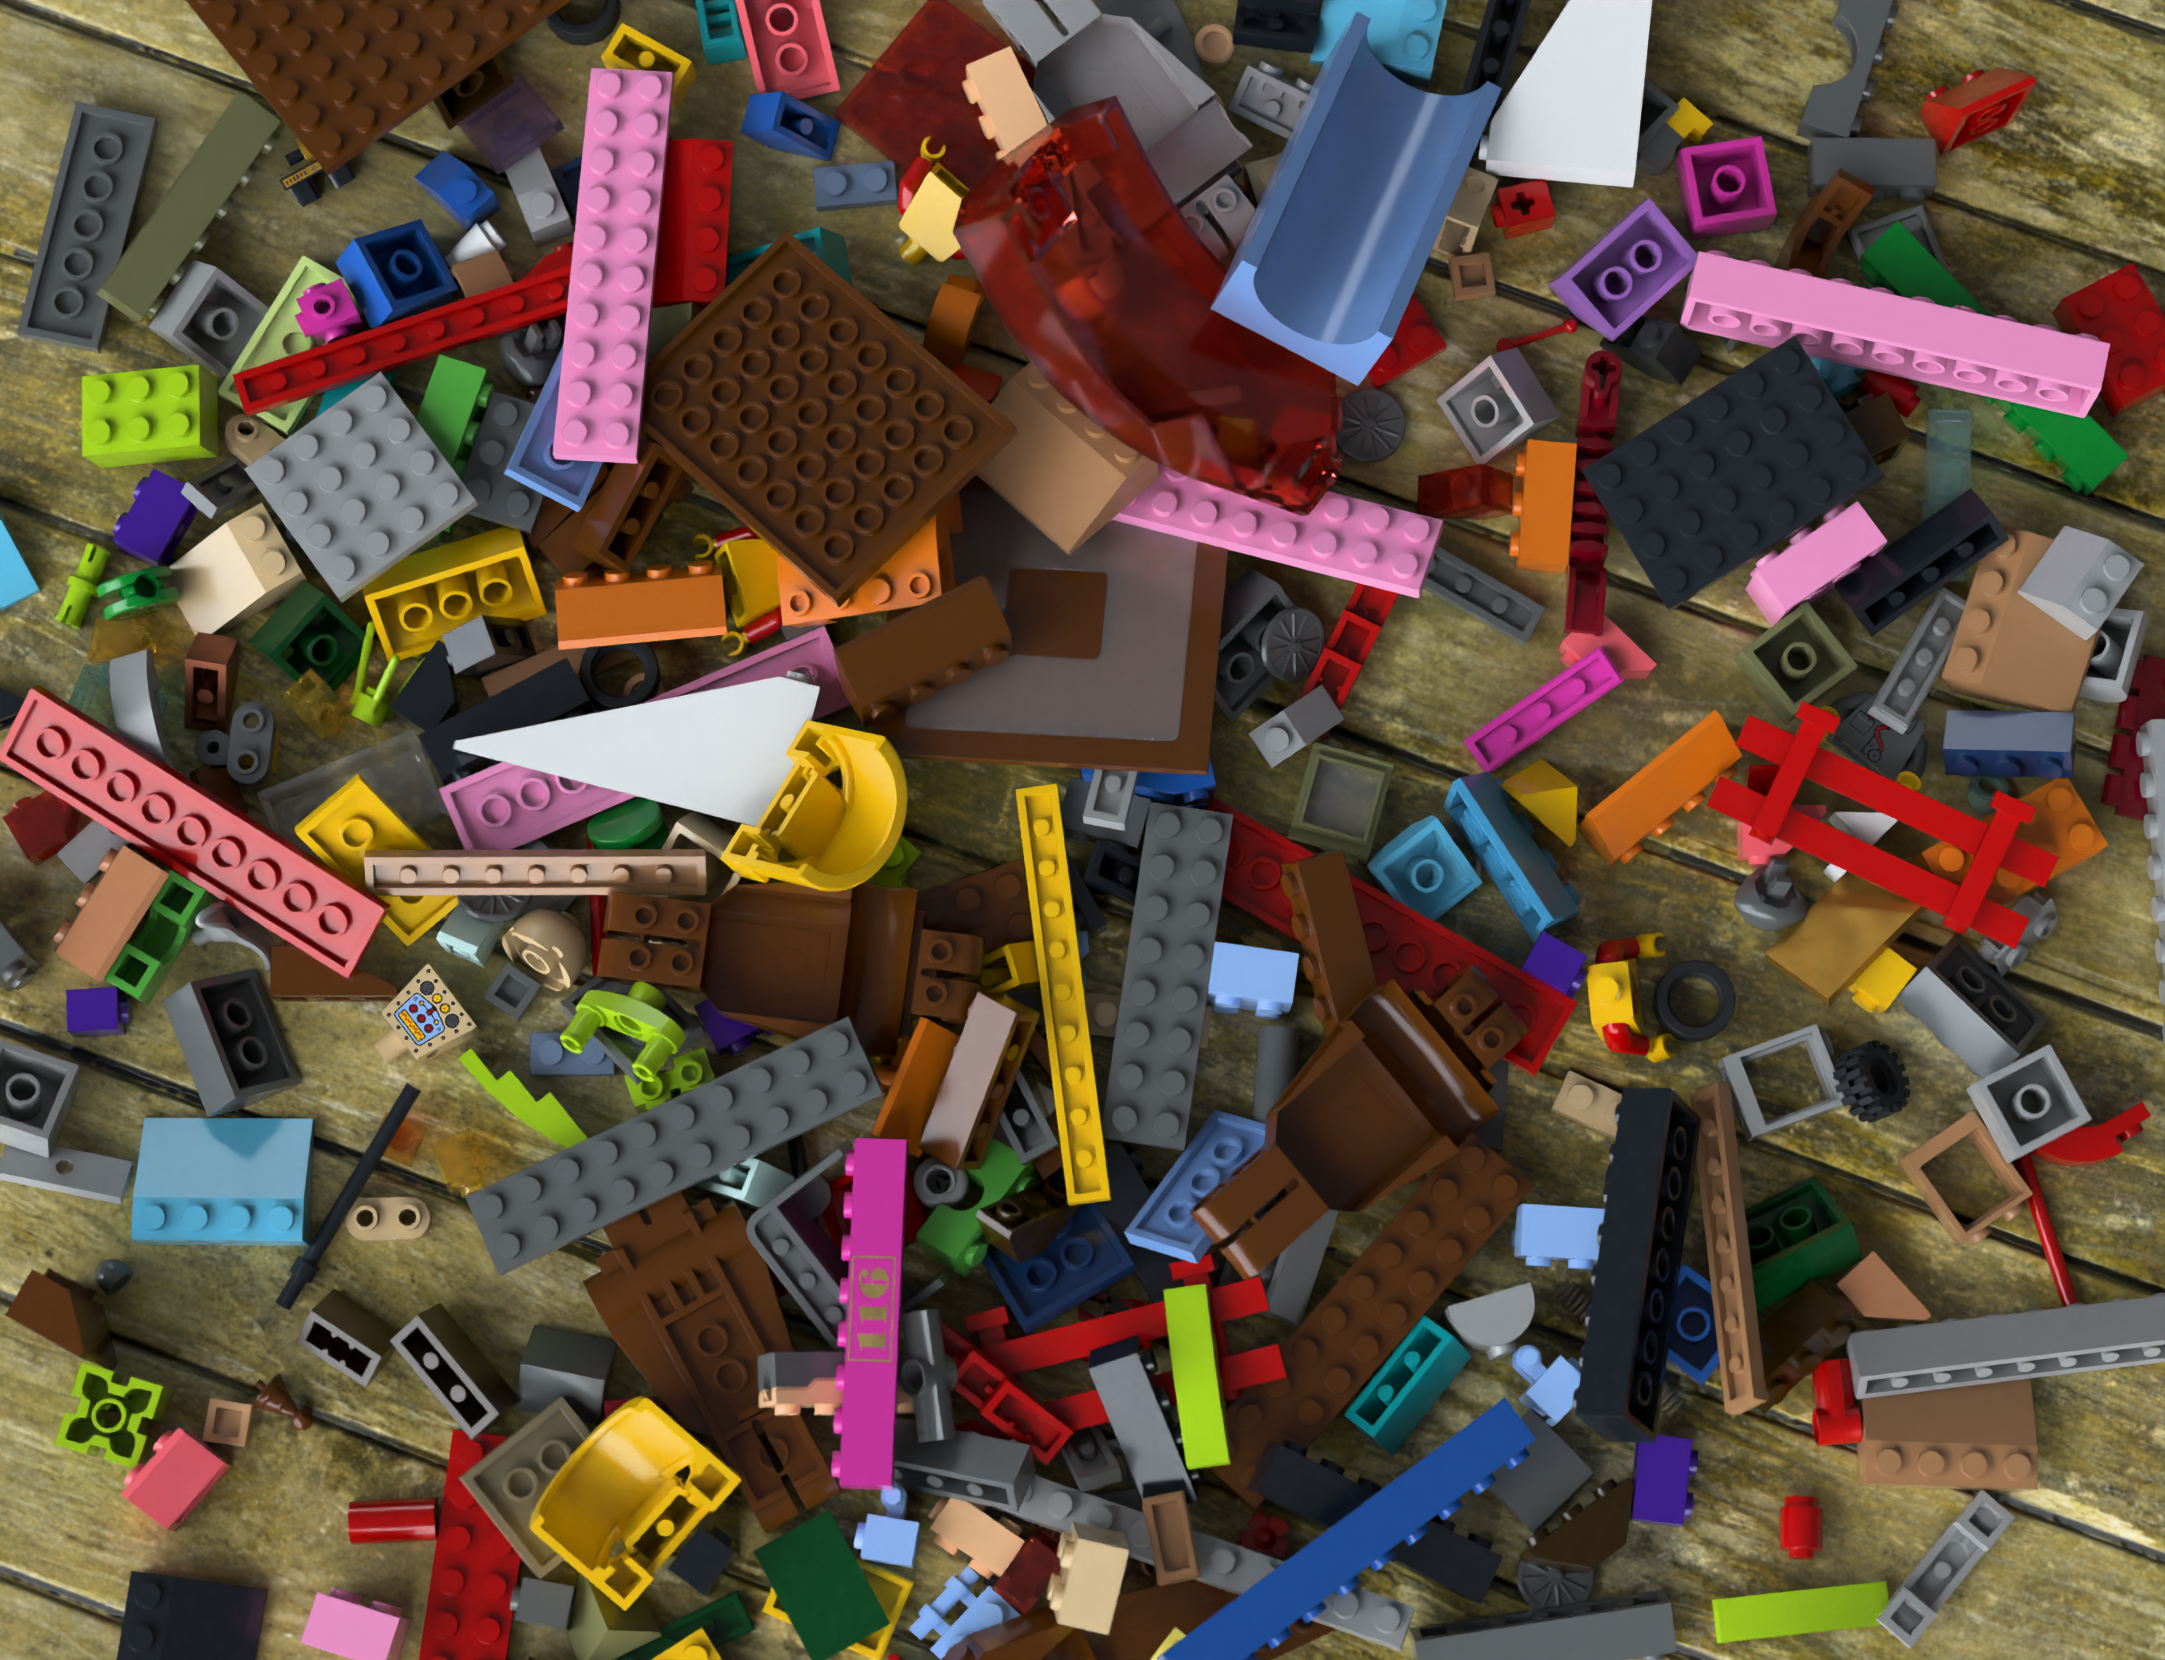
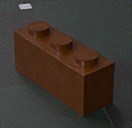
M640 440L638 464L615 463L571 546L599 566L628 573L683 469L669 456L663 447L657 443Z

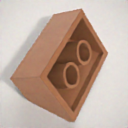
M121 843L118 850L112 847L108 849L97 867L103 871L95 886L90 883L85 885L75 901V904L81 908L72 922L66 918L63 920L52 938L53 941L58 943L54 948L56 954L100 983L170 875L164 868Z

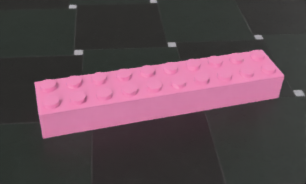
M1716 250L1708 251L1707 253L1698 252L1688 284L1679 324L1681 328L1770 348H1776L1791 337L1796 336L1806 354L1810 357L2080 418L2086 417L2101 391L2110 343L2102 342L2098 337L2091 334H2066L2058 332V329L2051 325L2037 324L2031 326L2017 323L2015 318L2006 315L1991 317L1977 314L1974 309L1966 306H1954L1951 308L1937 305L1933 300L1926 297L1906 298L1894 295L1891 290L1886 288L1874 287L1866 289L1853 286L1852 282L1842 278L1821 279L1813 277L1811 273L1802 269L1781 270L1773 268L1769 263L1762 260L1741 261L1732 259L1727 253Z

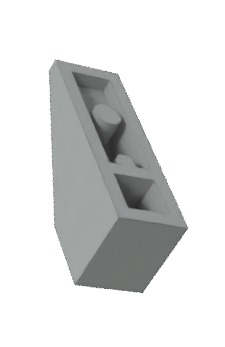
M527 122L492 136L491 140L536 248L574 233L567 210L529 123Z

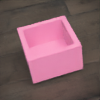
M331 1587L329 1594L317 1592L300 1643L354 1660H398L411 1620L401 1617L403 1608L372 1600L370 1607L360 1604L362 1595Z

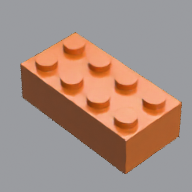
M2056 778L2018 799L2037 809L2029 824L2020 821L2014 837L2059 857L2048 882L2098 855L2109 846L2069 778ZM1994 813L1979 821L1989 825ZM1941 841L1921 852L1913 860V863L1917 867L1960 886L1974 855ZM1999 867L1984 898L2005 906L2040 886Z

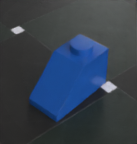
M779 91L750 95L741 133L771 149L822 161H831L841 123L785 92Z
M444 150L414 177L467 233L476 222L479 225L500 209L495 193L466 164Z

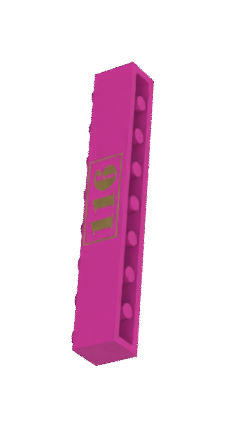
M855 1138L854 1150L847 1149L846 1175H853V1191L845 1192L844 1218H851V1234L843 1235L842 1261H849V1278H841L840 1304H847V1321H839L838 1347H845V1364H837L836 1390H843V1408L835 1407L834 1434H841V1451H833L832 1477H839L841 1488L894 1490L908 1170L907 1140Z

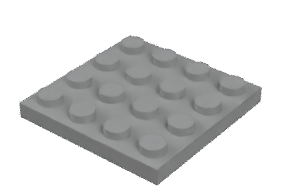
M381 372L244 469L342 603L479 505Z

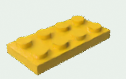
M359 773L294 827L295 833L327 866L366 889L364 864L366 850H433ZM457 895L377 896L391 905L383 922L407 947L459 904Z

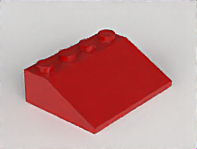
M706 139L668 141L653 308L689 302L706 307L727 287L734 166L733 141Z

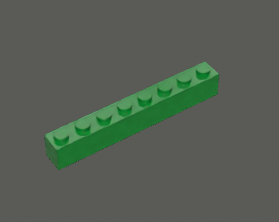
M1898 221L1863 252L1857 262L1862 267L1859 269L1860 274L1873 287L1880 285L1882 288L1891 290L1894 295L1906 298L1926 297L1933 300L1935 304L1946 307L1966 306L1974 309L1977 314L1991 316ZM1979 395L1990 405L1995 402L2006 413L2003 419L2009 427L2018 434L2024 432L2034 442L2032 448L2035 453L2046 463L2053 461L2064 472L2061 474L2063 481L2076 493L2082 491L2087 496L2129 456L2088 413L2085 418Z

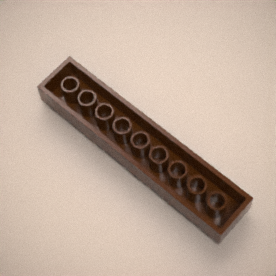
M1472 1132L1466 1137V1141L1457 1148L1460 1152L1439 1164L1280 1348L1288 1377L1246 1387L1241 1393V1397L1237 1398L1227 1409L1226 1418L1231 1464L1206 1467L1205 1469L1253 1511L1265 1498L1246 1488L1268 1442L1282 1445L1284 1440L1287 1439L1308 1449L1534 1187Z

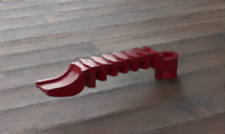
M1605 350L1596 351L1587 358L1580 383L1579 410L1575 431L1577 451L1569 563L1566 572L1564 633L1594 634V636L1600 637L1603 629L1607 568L1603 567L1608 554L1606 541L1609 527L1605 525L1607 524L1609 514L1581 470L1614 450V443L1611 440L1616 428L1622 363L1617 355ZM1599 374L1604 375L1603 379L1605 383L1603 386V390L1600 389L1601 377H1599Z

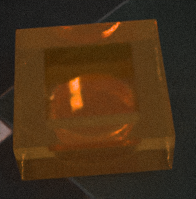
M385 1111L380 1126L382 1125L383 1121L385 1120L389 1112ZM405 1118L383 1157L412 1167L427 1127Z

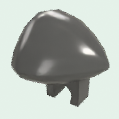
M556 319L550 320L545 330L540 329L536 323L500 334L499 352L501 362L507 374L514 381L533 387H538L546 382L564 344V341L560 339L563 332Z
M1773 858L1768 867H1760L1755 870L1737 889L1734 907L1752 927L1764 931H1776L1792 926L1806 917L1809 906L1803 894L1793 884L1792 877H1785L1786 870L1790 866L1789 860Z

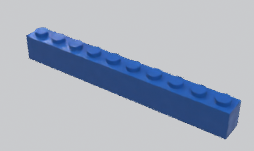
M1502 1399L1162 1653L1156 1660H1258L1253 1652L1265 1643H1268L1271 1649L1275 1648L1293 1634L1288 1627L1300 1617L1307 1624L1327 1609L1323 1600L1334 1591L1340 1597L1347 1594L1362 1582L1357 1576L1358 1573L1369 1565L1376 1572L1396 1557L1391 1550L1402 1540H1405L1408 1546L1412 1545L1430 1531L1425 1525L1426 1522L1437 1514L1442 1520H1445L1461 1508L1463 1503L1459 1497L1470 1489L1478 1495L1497 1481L1493 1472L1503 1464H1506L1511 1470L1529 1457L1531 1454L1526 1447L1537 1439L1507 1399Z

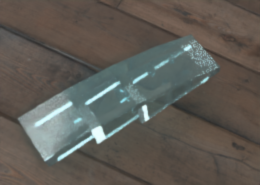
M1929 409L1926 413L1927 454L1924 457L1925 498L1922 501V522L1970 489L1971 410ZM1966 570L1949 582L1964 583L1966 580Z

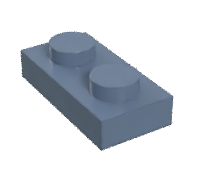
M894 161L813 168L817 212L898 204Z
M530 1033L531 1077L616 1076V1063L591 1039L584 1047L582 1053L577 1054L569 1051L562 1045V1040H560L562 1033Z

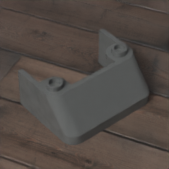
M848 1139L759 1208L750 1217L746 1229L748 1239L831 1347L839 1352H845V1347H838L839 1321H847V1304H840L841 1278H849V1263L842 1261L841 1252L814 1218L828 1207L832 1198L830 1184L822 1175V1172L843 1157L847 1149L853 1146ZM947 1267L914 1292L903 1280L901 1317L902 1313L912 1310L946 1283L951 1275Z

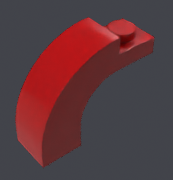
M2142 1101L2103 1124L2092 1127H2078L2029 1154L2040 1160L2061 1166L2075 1167L2097 1164L2122 1153L2123 1149L2115 1136L2118 1135L2121 1142H2124L2142 1132L2144 1129L2140 1122L2151 1117Z

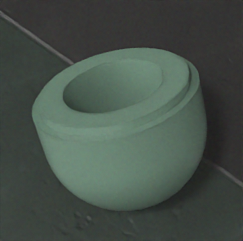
M1974 776L1970 780L1968 788L1969 804L1976 812L1982 815H1990L1996 811V809L1988 806L1994 793H1987L1981 790L1980 786L1991 784L1998 791L2009 796L2011 794V786L2001 776Z

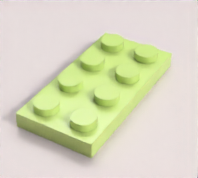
M303 255L218 390L219 397L244 410L233 374L319 347L313 335L305 337L295 317L296 314L302 312L296 299L304 296L303 292L309 287L318 283H325L327 285L341 278L363 320L364 314L345 279ZM356 330L349 332L350 336H352ZM315 395L255 414L254 416L290 436Z

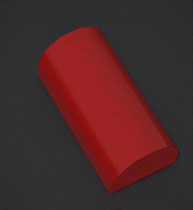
M438 1497L350 1501L348 1529L352 1545L437 1541L439 1527Z

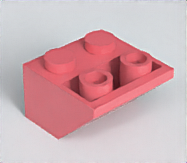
M180 1427L175 1432L168 1430L160 1437L153 1447V1450L157 1453L146 1465L139 1463L124 1480L127 1487L121 1493L129 1502L164 1528L175 1531L232 1466L205 1441H202L198 1435Z

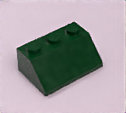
M1815 1175L1745 1210L1756 1311L1799 1291L1811 1278L1817 1282L1863 1259L1852 1222Z

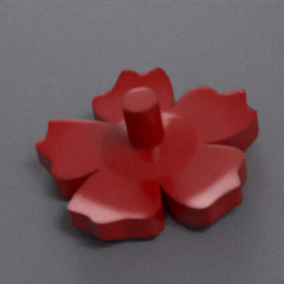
M1263 1511L1253 1513L1252 1519L1247 1523L1251 1530L1239 1531L1238 1542L1243 1545V1548L1249 1550L1253 1548L1252 1551L1271 1557L1272 1553L1280 1559L1289 1552L1287 1548L1288 1540L1281 1537L1289 1530L1285 1519L1279 1520L1273 1517L1268 1523L1267 1516Z

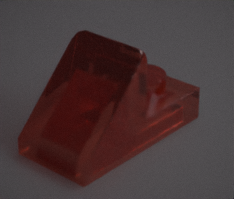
M1038 1529L1029 1538L992 1590L1023 1614L1027 1615L1049 1587L1052 1574L1058 1575L1060 1573V1558L1057 1557L1059 1544Z

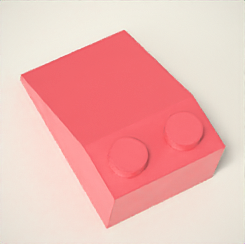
M735 0L758 94L783 91L799 100L841 90L820 0Z

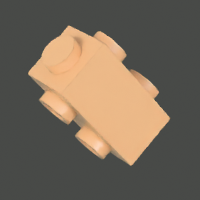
M942 1496L928 1516L934 1521L930 1530L937 1534L933 1542L953 1556L958 1549L972 1558L968 1566L986 1579L990 1580L993 1574L1002 1578L1025 1544V1541L1019 1537L1023 1529L1004 1516H1001L998 1522L983 1513L987 1505L953 1498L948 1500Z

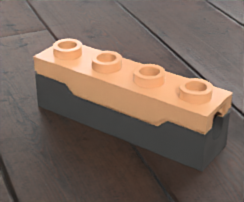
M900 1351L897 1414H915L913 1397L905 1393L900 1381L902 1364L908 1359L907 1351ZM772 1352L757 1356L758 1390L760 1391L759 1408H775L776 1416L800 1415L801 1408L814 1407L815 1415H834L835 1407H843V1390H836L837 1364H845V1352Z

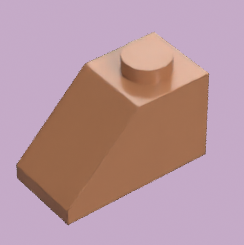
M1874 1251L1863 1257L1862 1260L1830 1287L1831 1291L1836 1295L1833 1298L1844 1306L1850 1317L1854 1315L1858 1320L1919 1324L1932 1315Z

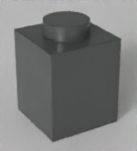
M523 1577L522 1586L516 1584L514 1586L510 1610L516 1611L515 1620L569 1630L577 1587Z

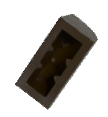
M333 1289L310 1311L295 1342L366 1388L380 1373L396 1350L390 1340L399 1331L339 1291Z

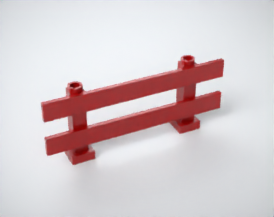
M1802 701L1795 715L1796 718L1802 720L1796 735L1752 715L1748 716L1735 745L1781 766L1767 797L1720 775L1706 806L1751 826L1752 829L1749 835L1767 844L1772 845L1775 838L1945 916L1946 918L1942 925L1963 935H1966L1968 929L1971 928L2016 949L2030 918L1984 897L1999 867L2045 888L2059 857L2014 837L2020 821L2029 824L2037 808L1997 790L1988 805L1996 809L1990 824L1979 821L1819 747L1825 732L1834 735L1841 718ZM1803 778L1810 779L1974 855L1961 885L1958 886L1790 808Z
M1216 1251L1204 1254L1198 1264L1186 1260L1169 1264L1173 1281L1183 1278L1185 1287L1206 1284L1209 1288L1212 1326L1216 1335L1219 1372L1223 1381L1225 1401L1241 1397L1240 1389L1288 1377L1279 1343L1232 1355L1224 1321L1270 1310L1262 1276L1215 1288L1211 1271L1220 1268ZM1165 1301L1012 1340L1007 1323L1015 1321L1016 1318L1008 1305L964 1316L968 1333L974 1331L979 1333L982 1345L979 1349L1021 1384L1020 1373L1090 1356V1350L1138 1334L1142 1342L1168 1336ZM1173 1370L1155 1374L1160 1386L1167 1385L1172 1397L1173 1406L1177 1405ZM1097 1389L1043 1402L1070 1426L1073 1431L1110 1422ZM985 1417L955 1425V1430L974 1431L984 1436L1003 1440L1012 1439Z

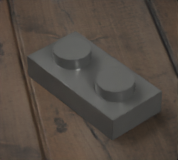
M233 456L188 480L181 494L192 502L199 511L213 519L259 494L260 490L244 470L248 466L236 456Z

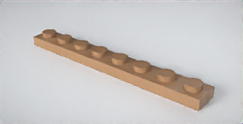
M706 849L366 850L364 856L366 891L375 896L608 895V893L706 895L707 890Z
M1716 1081L1690 1096L1691 1109L1701 1118L1696 1156L1725 1412L1739 1415L1767 1401L1731 1087L1730 1084Z

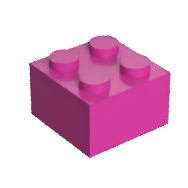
M1762 136L1681 148L1675 166L1690 241L1769 229L1777 215Z

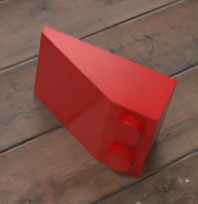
M1999 67L1985 73L1984 69H1979L1962 79L1963 84L1950 90L1948 86H1942L1930 92L1925 97L1926 101L1919 112V116L1931 138H1935V146L1939 154L1942 156L2013 123L2037 83L2034 76Z

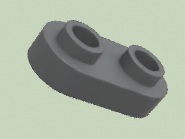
M247 702L241 705L235 711L231 724L227 770L237 783L246 787L262 784L270 775L272 768L277 721L273 712L266 705L259 702ZM251 716H258L259 724L255 728H247V719ZM246 757H253V766L248 770H243L241 768L242 760Z

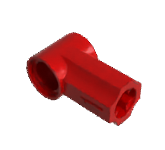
M1849 1359L1821 1361L1812 1373L1816 1406L1812 1412V1424L1816 1445L1860 1443L1862 1439L1861 1417L1859 1408L1854 1404Z

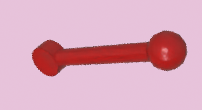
M1567 318L1561 325L1514 340L1501 338L1497 342L1496 351L1499 353L1562 332L1572 334L1578 330L1579 325L1576 319Z

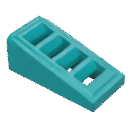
M695 0L707 64L716 65L745 59L747 53L736 1L712 0L704 2V0ZM728 9H729V11H730V12H725V13H720V14H715V15L707 16L708 13H713V12H718V11H723V10H728ZM732 25V28L710 32L709 30Z

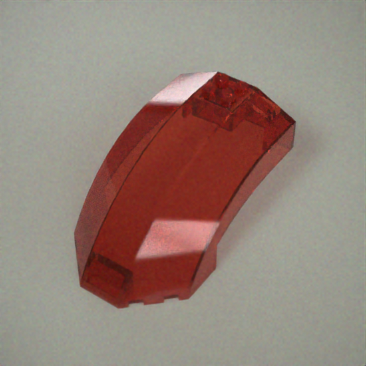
M1116 95L1069 109L1003 156L962 198L953 228L956 240L1011 337L1034 367L1067 401L1121 443L1160 465L1200 482L1300 516H1306L1312 512L1344 471V456L1339 452L1337 453L1336 432L1343 431V398L1336 396L1337 375L1210 309L1228 270L1203 243L1173 202L1153 168Z

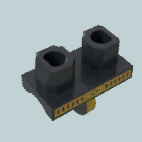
M295 136L293 139L298 149L285 155V158L290 166L304 159L308 165L279 181L284 190L289 189L299 204L305 207L322 197L311 177L323 171V168ZM349 161L328 175L335 189L355 179Z

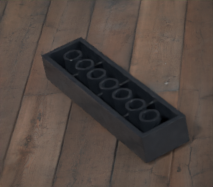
M1623 1088L1621 1103L1617 1104L1615 1110L1617 1133L1615 1143H1612L1609 1151L1611 1173L1609 1183L1605 1185L1603 1191V1200L1606 1207L1603 1223L1599 1225L1597 1232L1599 1254L1597 1264L1593 1266L1591 1272L1593 1295L1591 1305L1587 1307L1585 1312L1587 1335L1585 1346L1581 1348L1579 1353L1581 1376L1579 1387L1575 1389L1573 1394V1408L1575 1416L1607 1442L1655 1443L1701 1118L1671 1088Z

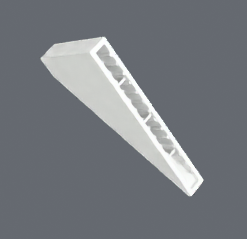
M1569 0L1492 118L1489 135H1481L1479 159L1487 160V174L1633 188L1652 0Z
M787 671L786 678L781 676L456 740L453 749L756 827L795 765L785 753L806 720L812 721L820 687L810 684L811 676Z

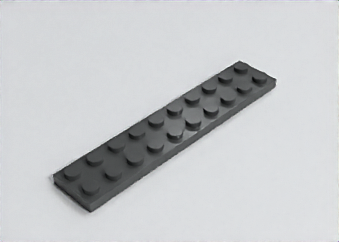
M845 1017L476 1191L465 1198L498 1275H504L885 1096V1092L851 1017Z

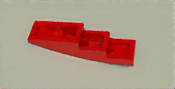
M1357 583L1300 698L1323 684L1341 711L1399 593ZM1331 729L1319 737L1327 739Z
M941 1319L945 1355H949L954 1360L958 1370V1380L954 1390L979 1408L981 1415L1012 1439L1030 1445L1032 1454L1047 1465L1074 1433L1073 1429L1013 1376Z

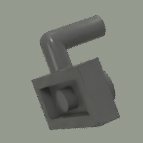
M1099 1425L1075 1430L1060 1448L1081 1492L1100 1489L1106 1485L1122 1481L1121 1469L1115 1456L1122 1455L1125 1480L1135 1483L1118 1439L1106 1441Z

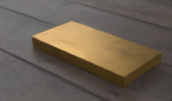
M1877 842L1873 845L1876 848H1879L1891 855H1894ZM1847 871L1808 909L1803 920L1793 924L1764 953L1765 959L1776 969L1830 1006L1927 908Z

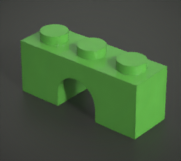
M169 870L168 873L170 875L149 906L150 914L143 929L131 943L126 942L104 977L111 985L118 987L121 991L147 1006L192 936V932L197 928L198 925L195 923L196 916L204 909L210 907L214 900L205 889L172 870Z
M994 1138L990 1142L981 1168L966 1169L974 1188L983 1193L980 1202L973 1208L964 1211L951 1209L940 1202L915 1235L926 1255L964 1278L972 1267H976L982 1262L986 1255L987 1247L990 1244L986 1240L977 1221L976 1215L978 1210L1037 1184L1039 1179L1032 1162L1022 1165L1013 1149Z

